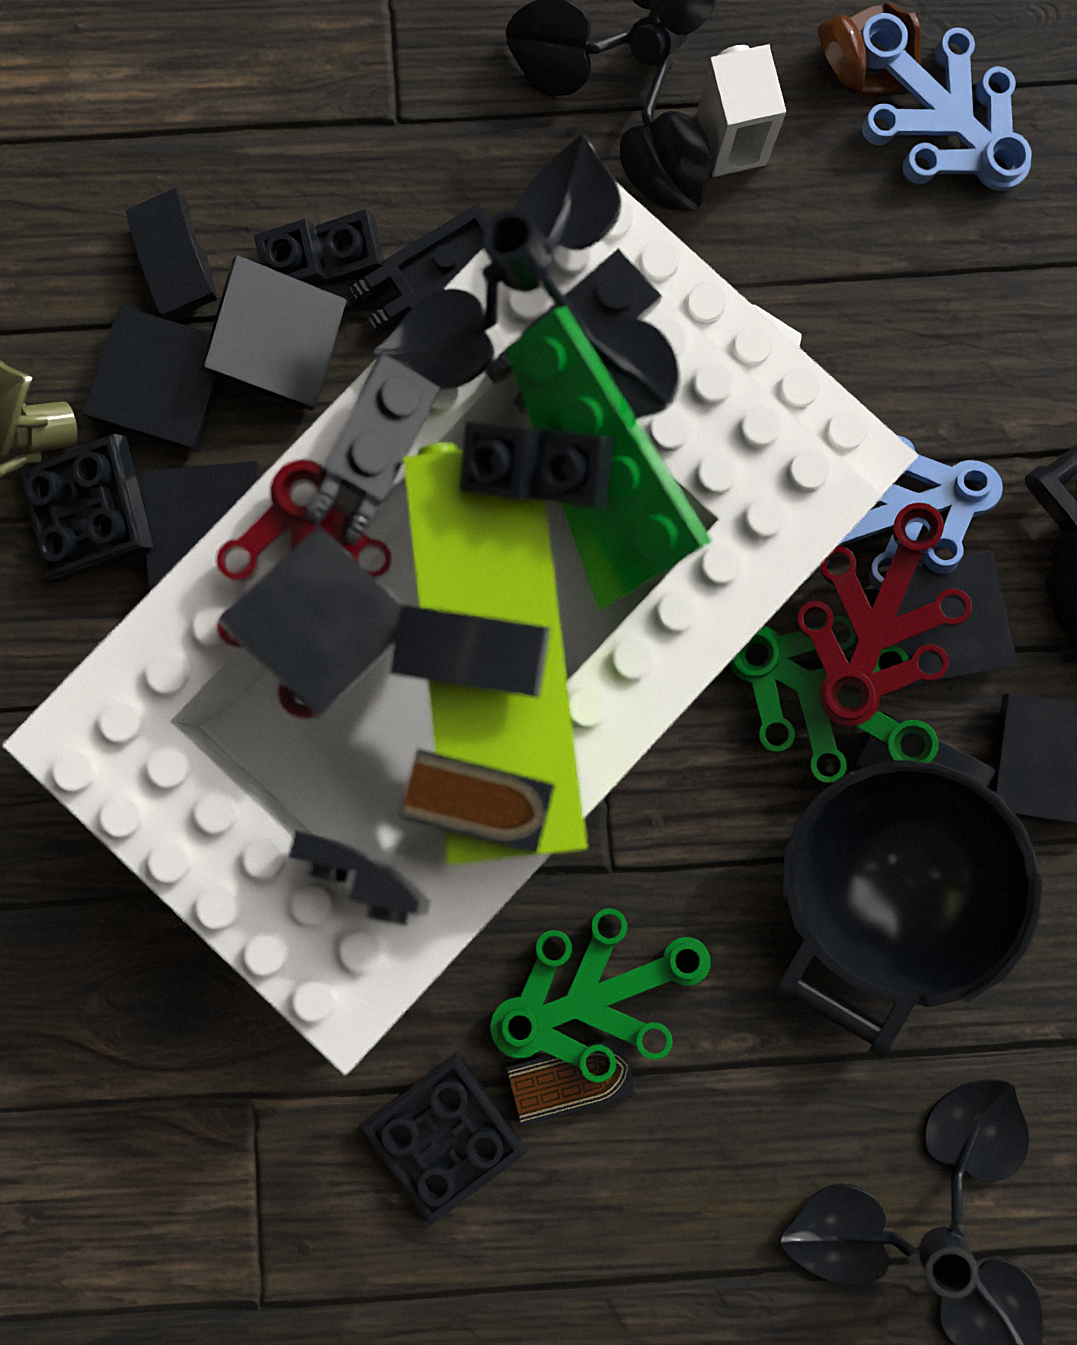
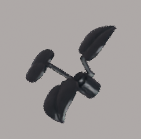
M534 0L520 8L508 22L505 31L506 42L527 79L546 94L567 96L575 93L586 84L591 75L589 54H598L624 43L630 44L631 51L636 59L648 65H656L657 70L642 110L644 125L628 129L620 140L621 164L632 185L650 200L674 209L692 210L700 207L704 202V192L711 171L712 157L708 138L699 123L688 115L678 111H667L655 119L654 109L666 74L673 67L670 55L684 44L689 33L697 30L707 21L713 11L716 0H632L639 7L650 11L639 19L633 27H628L621 33L596 42H588L591 31L589 15L582 6L573 0Z
M581 134L569 143L542 168L522 193L514 210L496 215L485 226L481 235V245L491 263L484 266L481 270L486 280L485 311L480 300L468 291L456 288L440 290L416 304L405 315L392 335L373 350L377 359L384 353L440 387V390H451L472 382L487 369L494 358V345L485 331L491 329L497 323L499 283L502 282L508 289L521 293L533 292L541 287L557 308H568L637 420L664 412L668 406L672 405L678 395L681 381L680 367L674 349L660 329L642 319L625 317L613 322L603 333L600 341H598L587 329L550 274V255L556 252L558 245L572 251L584 250L595 245L610 233L621 213V194L616 181L584 134Z
M983 1079L963 1084L945 1094L934 1105L926 1120L925 1144L930 1155L938 1161L954 1165L951 1172V1224L949 1227L931 1229L922 1237L919 1247H913L897 1233L883 1231L886 1223L885 1212L881 1203L874 1195L862 1187L852 1184H834L824 1187L813 1194L781 1234V1247L800 1266L829 1281L851 1286L865 1285L883 1277L889 1267V1255L885 1244L895 1246L908 1257L911 1265L923 1266L928 1284L937 1294L941 1295L939 1317L945 1333L955 1345H1042L1043 1316L1041 1302L1031 1278L1021 1267L1005 1258H990L977 1267L970 1247L964 1238L966 1233L963 1223V1175L965 1170L979 1181L998 1182L1014 1175L1021 1168L1028 1152V1126L1019 1105L1015 1087L1006 1080Z

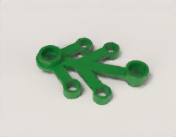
M834 616L833 626L841 624L850 631L849 639L846 643L840 645L842 651L846 652L853 647L857 636L847 617ZM827 620L823 623L822 626H818V627H814V628H810V629H811V630H820V629H822V628L826 625ZM762 626L729 661V665L736 676L753 685L762 721L759 731L760 741L768 750L781 753L789 750L796 739L793 725L783 718L776 680L798 692L814 754L810 764L813 775L824 783H834L845 775L847 761L842 752L836 747L830 720L824 714L819 702L820 686L827 674L824 668L808 671L789 660L790 658L816 651L811 638L803 635L801 631L779 636L771 628ZM755 645H762L768 650L766 662L759 666L751 665L747 661V652ZM894 645L883 649L873 673L881 670L879 668V660L882 656L890 653L900 657L902 662L909 660L908 655L902 648ZM843 690L838 692V701L844 707L852 708L861 702ZM876 711L871 719L857 726L886 743L889 754L894 761L911 760L930 763L938 751V738L935 731L928 724L919 720H907L898 723L883 713ZM774 724H782L789 731L787 741L780 746H774L767 740V731ZM909 734L921 737L924 742L922 754L916 757L904 754L900 747L903 737ZM825 754H833L840 760V770L834 776L826 777L818 771V760Z
M612 908L603 909L594 916L592 921L593 936L568 995L545 1005L543 1004L557 967L565 964L570 959L572 944L567 935L561 931L550 930L540 936L536 944L538 958L521 997L504 1001L496 1009L491 1020L492 1039L498 1049L504 1054L514 1058H527L541 1050L580 1068L582 1074L592 1082L600 1083L607 1081L612 1077L616 1069V1058L610 1048L602 1044H594L588 1047L553 1029V1027L573 1019H578L637 1046L639 1052L647 1059L659 1060L668 1055L672 1048L673 1039L667 1027L658 1022L643 1023L608 1006L669 981H674L676 984L684 986L695 985L701 982L710 970V954L705 945L699 940L691 937L678 938L666 947L663 958L599 983L614 945L619 943L627 932V921L624 915ZM611 915L619 920L621 930L616 937L605 938L599 933L598 923L604 916ZM551 937L562 939L566 945L565 954L559 960H549L544 955V943ZM688 949L697 955L698 966L691 973H683L676 966V956L681 950ZM515 1016H525L531 1023V1033L525 1039H517L509 1031V1023ZM650 1029H658L665 1035V1046L659 1052H649L643 1046V1036ZM595 1051L605 1053L610 1060L608 1070L600 1075L591 1073L586 1066L587 1057Z

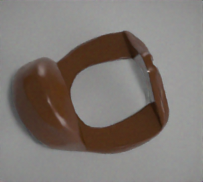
M885 3L884 5L866 8L849 17L838 14L825 20L818 26L817 32L823 51L847 91L864 96H884L904 87L888 70L874 75H865L866 52L861 31L866 22L876 14L888 13L898 17L904 23L908 33L906 52L921 65L920 23L915 13L903 11L894 4Z

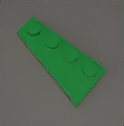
M567 307L552 310L505 348L533 428L614 437L607 507L593 509L561 504L599 611L712 542V539Z

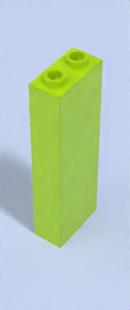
M437 443L421 447L418 450L419 455L403 457L419 607L551 628L540 698L427 680L435 753L555 784L538 853L444 830L447 865L587 849L546 502L535 499L513 500L460 491L463 450H458V446L451 443Z

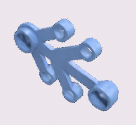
M888 13L872 16L861 31L866 52V66L873 69H887L928 110L896 109L890 104H878L871 109L863 121L862 132L866 140L874 145H884L890 142L894 135H956L969 149L938 150L936 146L930 143L917 144L903 161L902 168L906 178L913 183L924 184L930 181L935 174H976L985 186L994 190L1006 191L1018 186L1029 173L1031 148L1021 135L1013 132L1011 94L1016 86L1013 74L1004 67H992L976 85L975 94L978 101L988 108L987 130L973 116L970 56L975 49V41L970 32L963 28H952L944 34L936 46L935 57L938 63L946 68V91L904 50L908 37L904 23L898 17ZM871 42L880 43L885 51L878 50ZM948 43L959 46L962 54L953 53L949 49ZM988 82L997 83L1001 87L1002 93L999 94L992 91ZM880 118L885 120L889 130L883 131L877 128L874 119ZM915 157H922L927 160L930 170L919 168L915 162ZM994 158L1001 159L1005 163L1006 169L1001 168Z
M898 436L906 445H908L915 452L914 446L910 440H908L905 437ZM919 455L903 473L936 488L916 493L892 484L876 503L881 506L869 510L837 546H843L892 529L895 518L902 508L912 503L921 502L935 507L939 512L950 509L944 524L943 534L935 548H947L951 551L953 558L942 560L931 550L928 553H924L926 566L931 571L939 574H947L956 569L964 551L961 542L972 517L988 513L997 505L1003 491L1002 480L996 470L984 462L967 460L950 467ZM964 481L974 482L983 489L972 491L965 486ZM919 522L909 524L905 529L907 536L911 540L916 541L923 524ZM893 535L885 552L874 559L869 572L870 583L878 591H880L884 581V577L879 574L878 569L883 566H890L898 547ZM820 564L813 572L820 570Z

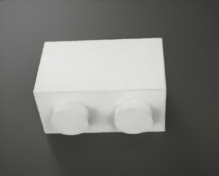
M769 44L749 48L746 45H736L710 58L698 106L697 118L709 141L712 157V177L767 165L786 115V108Z

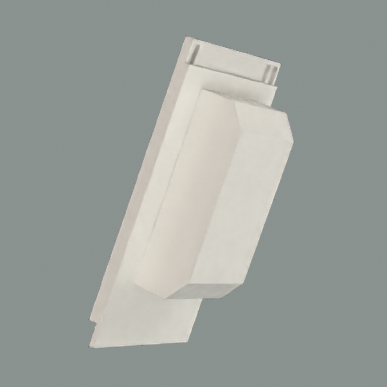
M617 182L616 184L621 194L622 207L618 221L613 229L598 243L584 250L572 251L558 245L556 252L550 255V274L558 288L565 295L619 248L662 295L660 304L643 320L660 329L671 343L680 367V389L675 402L668 406L664 412L641 418L637 421L712 539V542L599 611L561 503L545 501L583 818L602 800L919 456ZM482 249L444 289L456 288L472 293L480 300L485 311L486 280L481 270L484 266L491 263L484 250ZM502 282L499 283L497 323L494 327L485 331L494 345L495 354L493 360L508 345L520 337V333L554 304L543 288L540 287L529 293H521L508 289ZM377 358L2 745L345 1075L551 855V853L447 865L444 829L399 818L416 751L421 749L435 753L428 681L389 674L393 648L319 720L317 718L301 719L290 715L281 706L278 698L279 681L245 648H236L228 645L218 634L217 622L220 615L236 603L291 552L290 527L258 556L259 568L257 573L251 579L244 582L231 581L220 572L216 563L218 550L224 543L230 540H238L272 506L270 485L274 475L282 466L295 460H311L321 465L323 464ZM485 370L479 377L462 387L451 390H439L407 456L419 455L418 450L421 447L437 443L455 444L458 446V450H463L465 422L533 428L529 414L522 415L512 404L520 390L514 374L507 380L495 385L487 377ZM403 462L384 502L378 505L365 534L370 539L374 538L384 542L392 556V565L389 572L383 578L376 581L400 604L419 607ZM306 483L296 486L292 492V500L298 505L306 506L315 491V487ZM340 485L337 491L336 506L348 516L359 496ZM375 548L364 550L359 557V564L367 571L380 569L385 561L383 553ZM242 549L232 551L226 559L228 570L235 573L244 571L250 563L249 553ZM227 631L228 635H229L232 639H235V638ZM299 831L335 840L379 859L413 883L431 901L428 915L409 913L407 925L367 918L369 904L349 900L355 872H349L347 884L307 876L309 862L289 858L294 832Z

